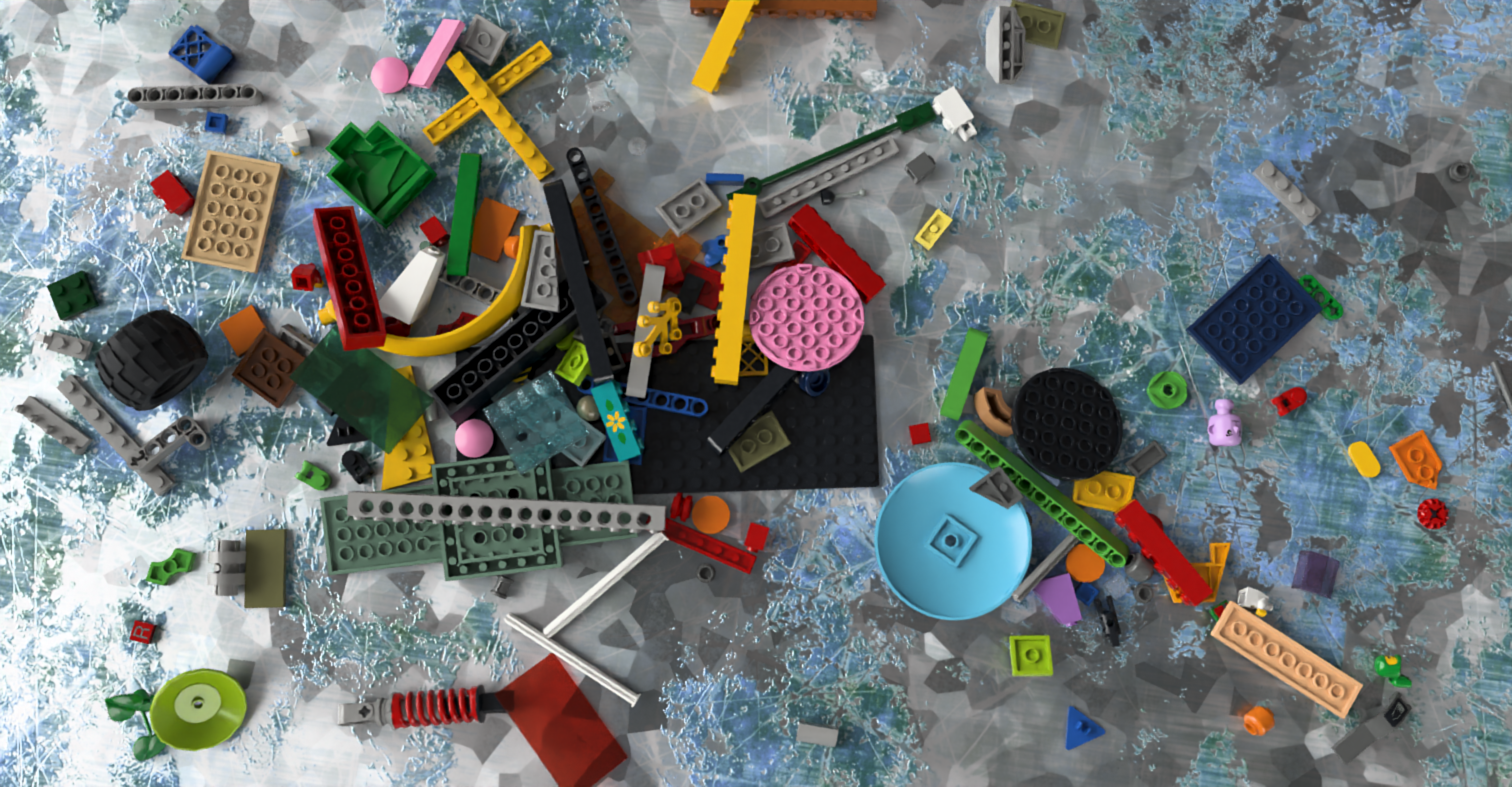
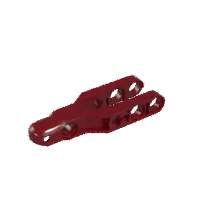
M717 313L686 320L677 318V326L681 330L682 336L678 341L670 342L672 346L670 354L676 353L686 341L714 335L716 328H720V321H717ZM637 320L613 325L614 336L636 332ZM659 345L653 346L651 358L668 355L659 352ZM632 352L621 354L624 363L631 362Z

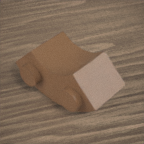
M986 387L973 395L974 405L983 423L1001 436L1009 437L1012 435V409L1004 402L1002 392Z

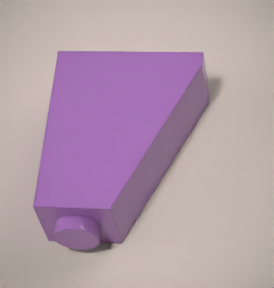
M1070 573L1043 578L1032 589L1060 624H1065L1068 627L1076 625L1078 620H1082Z

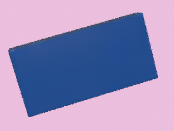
M707 173L706 184L744 186V175Z

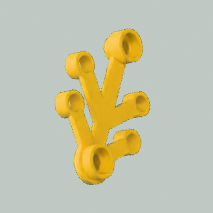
M670 297L664 303L658 301L649 302V312L659 313L660 311H665L662 317L639 316L638 325L640 327H649L650 325H655L645 341L635 343L633 351L637 357H647L651 353V345L659 334V352L661 354L671 353L672 346L668 343L667 322L669 319V338L671 340H679L681 338L682 332L677 326V315L681 312V302L676 297Z

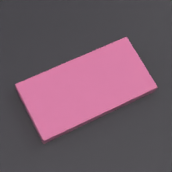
M443 19L407 83L415 87L427 89L431 87L465 27L461 20Z

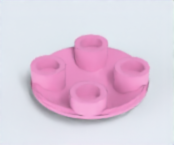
M383 58L373 67L371 74L372 82L384 94L398 92L408 85V68L398 58Z
M478 419L465 421L456 431V446L467 457L477 458L486 455L493 445L494 436L492 429L484 421Z

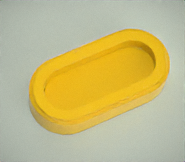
M1358 441L1349 446L1348 454L1362 476L1371 478L1380 473V464L1366 443Z

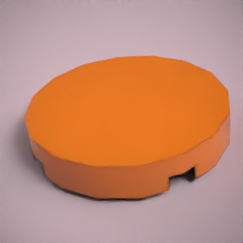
M706 496L695 503L692 509V520L698 530L706 534H715L726 528L730 520V510L723 499L717 496Z
M1079 544L1068 552L1065 566L1067 572L1070 573L1074 580L1091 583L1103 574L1105 560L1087 545Z

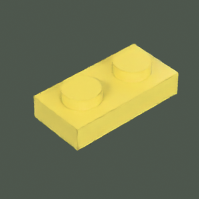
M937 209L914 240L927 250H930L950 225L952 219Z

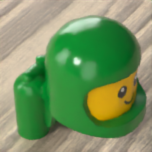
M1399 654L1394 656L1379 655L1375 659L1374 669L1379 676L1387 677L1389 682L1395 687H1412V681L1409 680V677L1400 674L1401 656Z

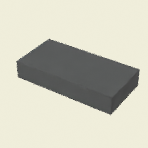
M1153 440L1126 461L1124 465L1138 479L1166 457L1167 454L1156 440Z

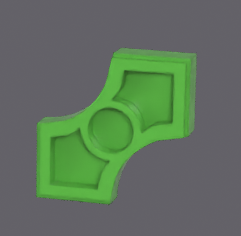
M175 548L172 555L165 561L151 562L145 581L167 586L169 580L175 574L191 572L197 553Z

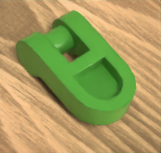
M304 460L301 471L297 472L294 477L316 490L324 491L329 489L332 484L331 475L311 462ZM310 470L314 472L311 478L307 476Z

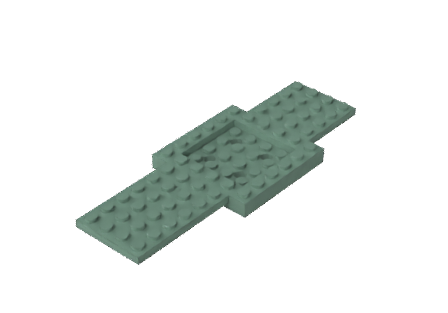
M550 450L431 465L433 484L373 491L471 496L473 493H477L480 497L510 498L509 492L512 488H515L519 491L518 498L634 504L629 460L585 465L583 468L574 466L552 469ZM348 495L320 498L329 575L443 562L446 582L559 568L564 566L562 547L639 537L638 533L629 532V529L621 528V532L609 531L610 528L603 527L602 531H592L590 527H582V530H571L570 526H562V529H551L550 525H543V528H531V524H523V527L520 528L523 529L524 536L517 538L514 535L516 527H511V523H503V526H491V522H484V525H472L471 521H464V524L459 525L452 524V521L444 520L443 524L432 523V520L425 519L424 523H415L413 519H405V522H394L393 518H385V521H374L373 517H366V520H354V516H347ZM368 501L367 509L372 511L374 505L371 501ZM388 502L386 504V509L389 512H392L394 508L393 504L391 502ZM411 503L406 504L407 512L412 513L413 511ZM426 504L425 506L428 514L433 512L431 504ZM447 504L445 512L448 515L452 514L453 508ZM466 505L464 508L465 514L471 516L473 513L472 508L469 505ZM486 506L484 508V514L490 517L492 515V509L489 506ZM505 507L503 513L506 517L510 518L512 510L509 507ZM529 508L523 510L524 517L531 518L532 511ZM544 509L543 517L545 519H551V511L549 509ZM564 510L562 517L565 520H570L572 514L569 510ZM589 511L582 512L583 520H591V513ZM603 512L601 518L604 522H610L611 515L609 512ZM622 513L621 520L624 523H629L631 521L630 514ZM477 532H482L485 535L483 543L476 541L475 535Z

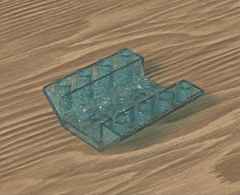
M551 370L483 409L490 424L496 430L510 454L511 460L520 475L590 434ZM554 413H561L560 420L552 421L551 417ZM520 433H527L525 441H518L517 438Z

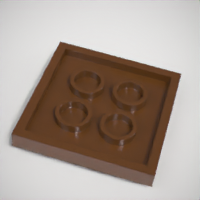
M263 328L232 373V376L276 408H281L312 361L267 328Z

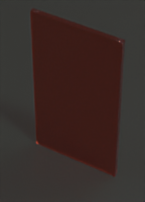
M554 653L548 654L546 658L495 694L497 700L559 787H592L628 758Z

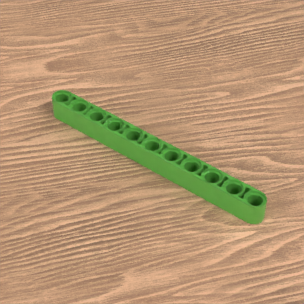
M964 420L955 432V438L960 444L994 470L1000 466L1022 494L1110 565L1116 568H1121L1125 565L1130 553V549L1125 543L971 420Z

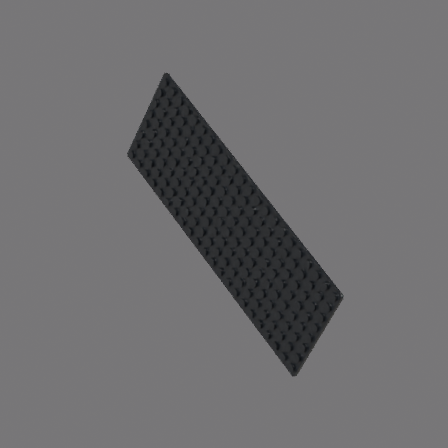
M861 335L855 349L844 360L827 368L830 373V382L823 393L818 396H811L801 389L799 384L793 381L761 416L772 410L791 444L742 473L729 451L723 456H719L706 444V440L766 376H739L738 385L715 383V377H711L712 365L716 366V358H713L714 347H718V340H689L676 353L651 358L647 388L703 399L708 405V413L706 416L698 418L647 407L644 437L645 448H643L642 465L630 464L633 495L879 486L874 339L872 335ZM654 341L653 346L660 345V341ZM634 342L616 343L621 354L633 351ZM756 343L750 347L757 354L761 352ZM743 344L741 352L746 348ZM555 345L533 364L527 378L578 415L577 404L582 397L587 395L580 392L577 385L555 373L558 365L569 350H560ZM469 347L456 352V367L481 347ZM747 350L741 358L749 364L756 356ZM768 358V374H769V373L773 370V368L777 365V363L773 362V361H772L771 359H769V358ZM759 359L751 366L756 371H764V364ZM740 361L739 372L746 368L742 361ZM631 362L625 363L626 367L617 375H614L616 382L627 384ZM584 381L582 389L588 390L591 387V382ZM623 388V394H621V395H622V398L627 397V396H626V389H627V388ZM646 393L645 398L638 397V400L641 402L646 401L648 394ZM660 396L657 399L658 405H665L667 402L665 396ZM491 399L462 422L464 423L471 419L484 421L491 427L494 440L490 451L486 455L477 458L463 455L456 446V462L550 450L552 469L579 466ZM684 400L676 402L677 409H683L686 406ZM628 403L629 406L644 407V406H639V405H634V404H629V403ZM701 403L696 404L694 407L696 413H702L705 410V406ZM602 417L596 421L587 422L605 435L606 428ZM462 423L456 424V431ZM605 440L586 465L607 463L603 462ZM512 488L509 492L510 498H518L519 491ZM477 493L471 495L480 497Z

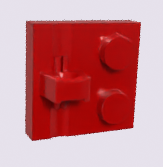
M674 243L637 254L643 277L646 264L665 267L663 287L684 281Z

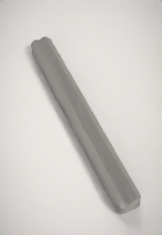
M1070 533L1012 593L1014 600L1021 602L1076 545L1079 539Z

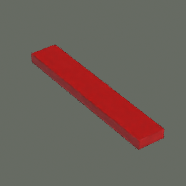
M648 516L647 521H646L645 524L650 523V521H651V517H650V516ZM666 517V529L662 531L669 540L747 574L751 573L757 556Z

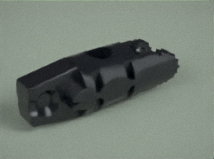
M1106 596V602L1110 611L1103 612L1102 603L1099 598L1094 599L1104 638H1109L1112 647L1120 646L1118 635H1122L1112 596ZM1112 619V623L1107 625V621Z

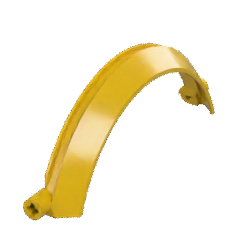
M551 224L520 227L519 250L511 276L497 299L477 318L456 330L437 336L409 338L387 334L384 346L376 348L406 356H440L467 349L493 335L507 323L521 306L535 230L554 233ZM331 299L325 304L326 308L318 310V316L324 326L337 322Z

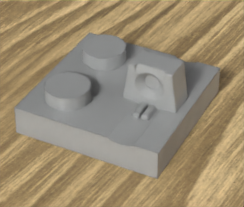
M476 13L459 47L486 64L493 66L510 33Z

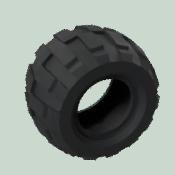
M154 310L135 318L111 336L99 350L95 360V367L99 371L98 375L104 386L117 400L128 407H133L136 411H146L164 404L189 386L205 368L209 355L205 350L206 347L200 335L187 321L174 313L171 314L170 311Z

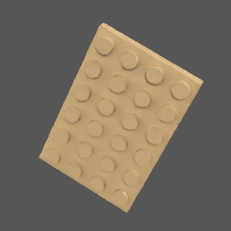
M208 150L181 259L257 274L283 165Z

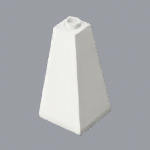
M428 246L420 250L379 300L380 310L409 325L427 313L446 254L440 252L434 246Z

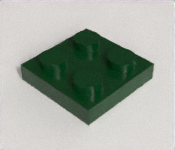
M79 271L47 285L58 316L62 321L99 306L85 271Z

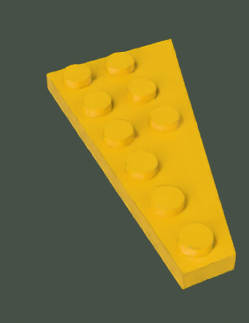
M412 365L392 370L381 490H389L433 478L431 465L436 464Z

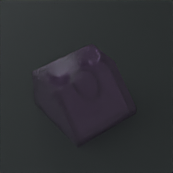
M1300 551L1291 588L1331 599L1340 562L1316 552Z

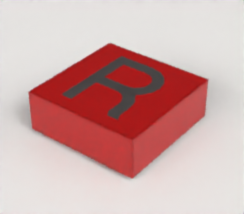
M135 620L129 639L151 644L157 625Z

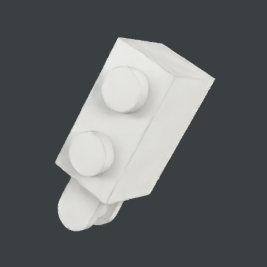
M954 86L934 98L932 108L937 115L941 116L943 125L947 130H950L952 134L958 131L965 142L970 136L977 135V131L971 123L974 116Z

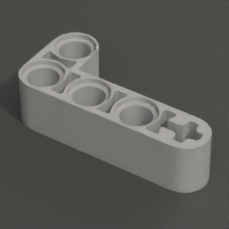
M182 416L131 454L127 459V465L136 473L144 474L187 441L197 450L203 451L210 447L211 438L190 416ZM191 422V428L184 430L185 424ZM171 435H175V440L168 443V438ZM203 436V442L201 444H196V440L199 437ZM155 447H159V452L152 455V450Z

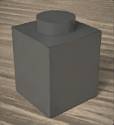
M923 152L906 164L904 170L912 181L917 184L934 171L936 167L935 161L932 156H927Z

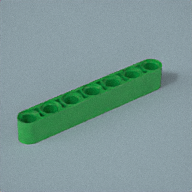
M462 152L460 156L447 258V275L468 276L482 167L481 154Z

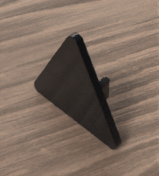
M342 407L326 444L327 446H336L368 441L369 436L347 411L346 407Z

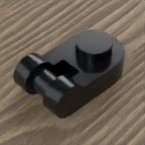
M349 450L342 455L343 466L359 485L365 481L364 479L368 475L371 476L375 473L374 469L359 452ZM362 466L363 470L359 473L357 469Z

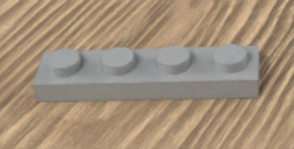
M1268 159L1264 160L1251 173L1305 226L1309 225L1322 212Z

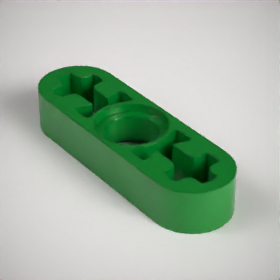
M1304 275L1297 279V282L1315 301L1316 293H1321L1324 296V301L1317 303L1323 308L1319 313L1325 319L1334 321L1342 317L1343 307L1312 275ZM1308 280V281H1309L1308 286H1307V287H1304V286H1303V284L1305 283L1304 281ZM1332 308L1336 309L1334 315L1330 314Z

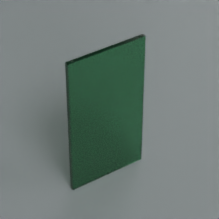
M336 324L289 377L387 454L392 452L434 401L433 398L368 348L344 351L339 328Z

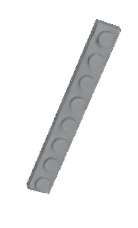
M889 135L758 200L757 205L763 217L767 219L821 192V190L830 188L898 154L899 149L892 136Z
M70 374L56 387L126 462L131 454L142 447L75 375ZM159 464L144 474L137 473L158 496H162L176 483Z

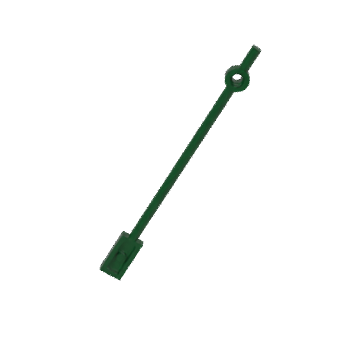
M928 101L896 115V122L764 179L759 180L756 177H750L744 182V187L726 194L727 200H733L734 193L756 195L757 197L761 194L762 187L898 129H900L902 134H905L937 119L935 112ZM750 184H756L755 189H751L749 186Z

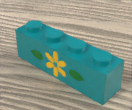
M612 380L590 389L619 462L642 454L645 446L642 438H638L635 430H638L635 420L629 416L630 407L627 401H623L621 395L623 394V389L620 383Z

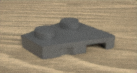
M1000 466L969 487L972 492L1006 509H1009L1024 498Z

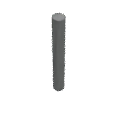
M1499 361L1490 362L1512 415V393Z

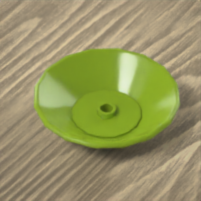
M207 668L185 671L168 680L155 694L149 710L151 728L160 741L178 750L199 751L213 748L229 739L242 725L247 711L246 692L237 679L223 671Z

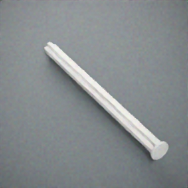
M661 530V533L654 534L545 627L543 629L544 634L552 638L665 540L668 541L667 535Z
M509 613L504 621L619 695L631 703V707H634L641 693L639 695L516 615Z

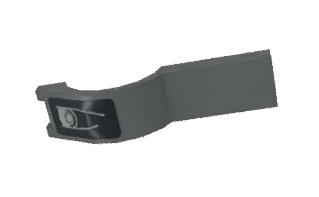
M1399 692L1394 693L1389 698V704L1380 714L1370 720L1360 722L1331 747L1344 764H1349L1374 741L1388 735L1404 721L1412 707L1409 704L1406 705L1400 698L1401 694Z

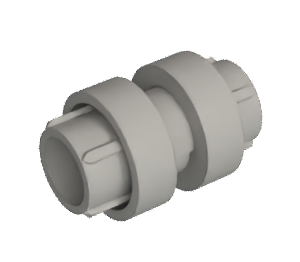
M216 540L215 551H209L208 563H214V572L207 573V585H213V596H238V585H245V573L239 572V563H246V551H240V540Z

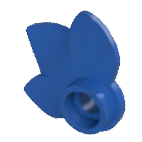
M719 235L715 239L707 240L701 245L700 251L705 253L704 262L707 268L719 262L723 265V256L728 253V247H725V244L723 246L719 244L725 241L727 235Z

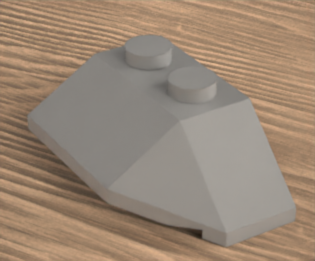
M997 6L986 28V68L997 84H1015L1016 79L1025 68V27L1015 7Z

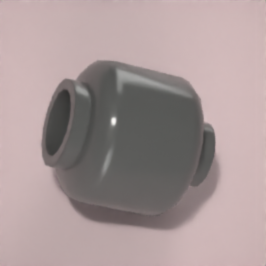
M1141 553L1130 554L1124 565V571L1135 581L1143 582L1153 576L1154 564Z

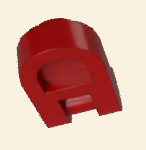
M1294 387L1272 398L1270 401L1273 405H1276L1279 410L1277 413L1281 417L1303 405L1307 400V394L1303 388ZM1284 399L1286 400V402H1287V404H1288L1287 406H1285L1284 403H1283V400H1284Z

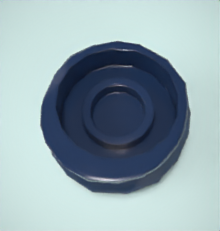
M827 368L818 371H803L799 377L800 388L811 396H818L823 393L830 382V373Z

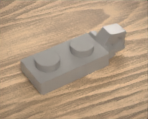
M50 332L49 336L37 333L35 338L36 341L46 343L44 348L86 361H88L93 342L57 332Z

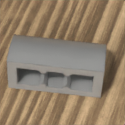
M799 720L796 741L835 747L839 730L835 726Z

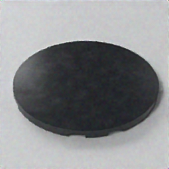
M1051 368L1036 374L1020 388L1012 406L1011 426L1019 450L1036 469L1054 479L1082 481L1098 475L1110 466V463L1117 456L1122 443V418L1120 411L1117 410L1113 401L1114 398L1105 387H1102L1095 381V378L1076 369Z

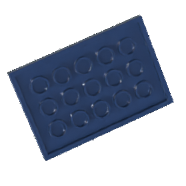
M1269 253L1185 330L1225 373L1240 386L1323 308Z

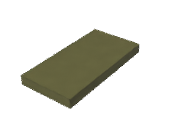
M287 529L246 530L244 608L286 607Z

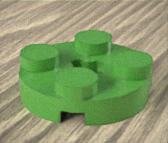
M1160 372L1150 380L1147 394L1151 402L1164 410L1177 408L1187 398V383L1176 372ZM1164 386L1171 387V395L1164 393Z

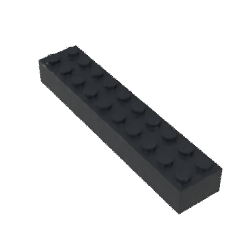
M567 278L558 284L560 313L529 308L428 390L457 425L462 423L579 326ZM588 278L597 312L608 302L602 291Z

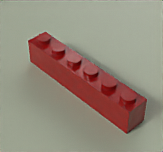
M806 204L790 218L787 225L830 269L840 273L855 287L860 300L865 305L884 289L886 283L883 278L876 274L870 265L858 256L855 249L845 243L843 237L837 234L831 228V225L818 215L815 208Z
M1136 499L1129 500L1113 514L1116 517L1115 522L1121 528H1125L1128 531L1129 539L1135 544L1138 543L1142 548L1140 550L1147 559L1150 558L1153 561L1155 570L1168 579L1166 581L1173 590L1176 589L1179 592V598L1185 605L1196 607L1214 592Z

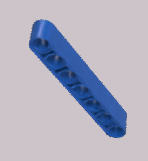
M585 376L577 388L585 395H592L590 389L607 382L595 385L593 377ZM584 381L591 382V387L588 390L582 389ZM620 383L622 389L627 388V384ZM650 388L646 389L648 398L644 402L639 401L638 397L633 396L623 398V401H627L629 404L702 418L708 413V405L703 399ZM665 396L667 398L666 404L658 405V397ZM678 400L686 402V406L683 409L676 408ZM696 404H703L705 410L702 413H696L694 411Z

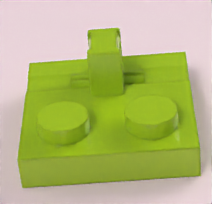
M574 340L555 373L577 386H580L587 374L591 377L593 375L585 345Z
M1049 635L1009 637L1012 676L1053 675Z

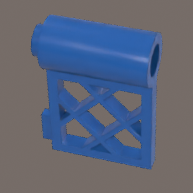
M197 24L195 27L191 25L168 54L210 85L232 59L233 56L230 54L232 50L224 44L221 46L204 35L206 31ZM195 32L197 34V41L189 42V38ZM210 43L212 45L208 51L202 52L203 44ZM198 46V53L190 54V47ZM181 48H185V55H176ZM198 58V63L194 68L191 67L190 59Z

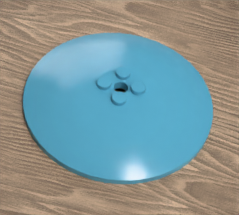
M959 462L929 465L904 478L894 487L884 501L878 514L874 532L877 563L882 576L891 590L899 599L914 610L943 620H966L979 617L1003 604L1023 580L1030 562L1032 535L1028 516L1022 503L1018 501L1009 509H1006L969 489L970 486L987 475L989 471L971 464ZM948 535H952L956 539L955 544L951 547L945 543Z

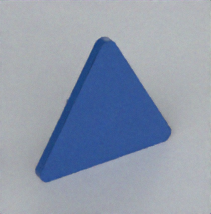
M1073 706L1068 708L1065 745L1067 750L1078 747L1106 733L1103 728Z

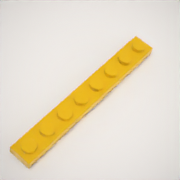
M540 40L485 83L495 96L499 98L550 60L553 55ZM468 94L423 128L422 131L431 143L436 146L481 112L482 109L473 97Z
M459 51L445 62L446 65L537 179L541 182L554 172V168L463 54Z

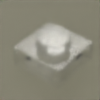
M1117 573L1102 584L1114 601L1131 590L1120 573Z

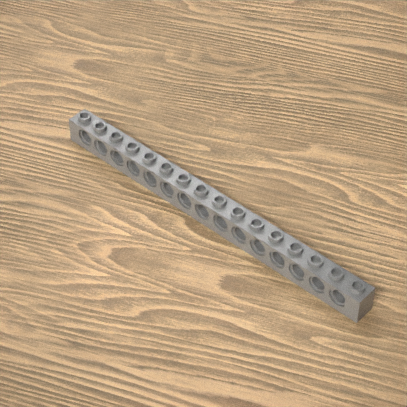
M351 491L348 492L347 516H354V520H366V517H373L374 521H385V518H393L394 522H405V519H413L415 523H424L425 519L432 520V523L443 524L444 520L452 521V524L459 525L464 524V521H471L472 525H484V522H491V526H503V523H511V527H523V524H531V528H543V525H550L551 529H562V526H570L571 530H582V527H590L592 531H602L603 527L610 528L609 531L621 532V528H625L633 533H640L641 529L649 530V533L659 534L661 530L666 529L667 505ZM368 501H371L374 505L372 511L367 509ZM388 502H391L393 504L394 508L392 512H389L386 509V504ZM407 503H411L413 505L412 513L407 512ZM426 504L432 505L433 512L431 514L426 512ZM447 504L453 508L451 515L445 512ZM466 505H469L473 510L471 516L466 515L464 512ZM486 506H489L492 509V515L490 517L484 514V508ZM505 507H509L512 510L510 518L506 517L503 513ZM525 508H529L532 511L530 519L525 518L523 515ZM544 509H549L551 511V519H545L543 517ZM564 510L571 512L572 517L570 520H565L562 517ZM583 511L591 513L590 521L583 520ZM603 512L610 513V522L602 520L601 514ZM622 513L630 514L631 521L629 523H624L621 520ZM644 513L651 517V521L648 524L641 522L640 517Z

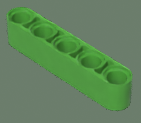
M969 327L940 410V415L956 421L959 420L988 333Z

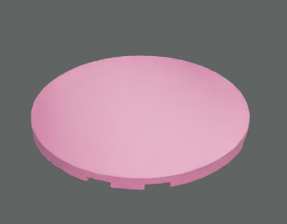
M797 264V266L784 267L775 271L758 286L749 308V327L756 345L773 362L792 370L818 371L838 364L855 349L863 332L865 314L857 290L840 273L828 267L823 268L813 264Z

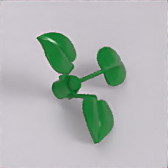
M144 689L104 699L108 715L112 721H126L134 716L135 711H140L148 731V736L139 737L133 745V755L139 761H145L156 756L166 746L156 734L152 735L145 712L150 710L154 695L149 696Z

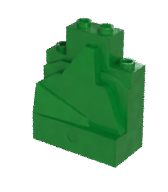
M379 120L370 127L366 134L350 122L325 148L339 161L326 176L385 229L397 219L438 175L419 155Z

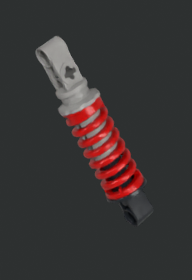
M478 685L471 687L469 690L461 687L458 697L454 688L449 689L448 697H446L444 689H440L437 695H435L434 690H429L427 696H425L423 691H418L416 697L413 692H408L406 698H404L401 692H392L389 699L378 698L376 702L339 704L338 725L354 726L357 724L377 723L378 726H384L385 724H390L392 730H397L399 728H408L410 725L413 727H419L421 724L423 726H430L431 724L437 726L442 722L445 725H449L452 722L460 724L463 720L466 723H471L474 719L476 722L484 723L486 714L514 712V691L503 690L485 693L484 686Z

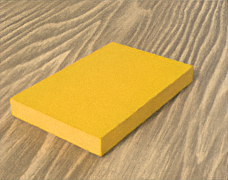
M1104 470L1089 479L1074 481L1071 501L1076 505L1116 512L1132 499L1136 477Z

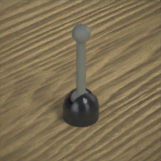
M861 189L857 192L834 194L830 190H821L822 205H830L834 202L835 198L856 195L863 197L866 195V190Z

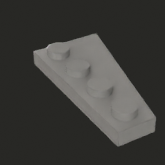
M535 230L521 306L560 313L556 235L553 232Z

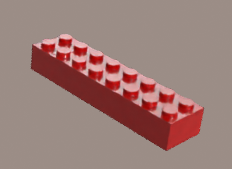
M354 207L314 208L313 226L343 349L348 351L383 347L387 333Z

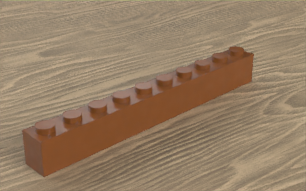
M690 0L691 15L697 17L705 15L722 17L729 0ZM760 0L758 6L754 4L752 18H759L761 16L779 18V16H784L790 19L806 17L807 19L824 17L828 20L834 18L871 20L876 18L877 0Z

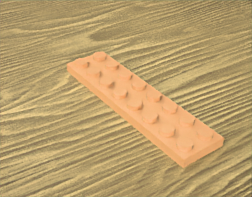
M1229 601L1210 634L1342 719L1346 717L1363 684L1233 601Z

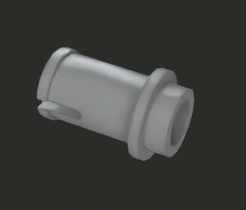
M424 398L422 404L425 405L428 421L440 419L435 398Z

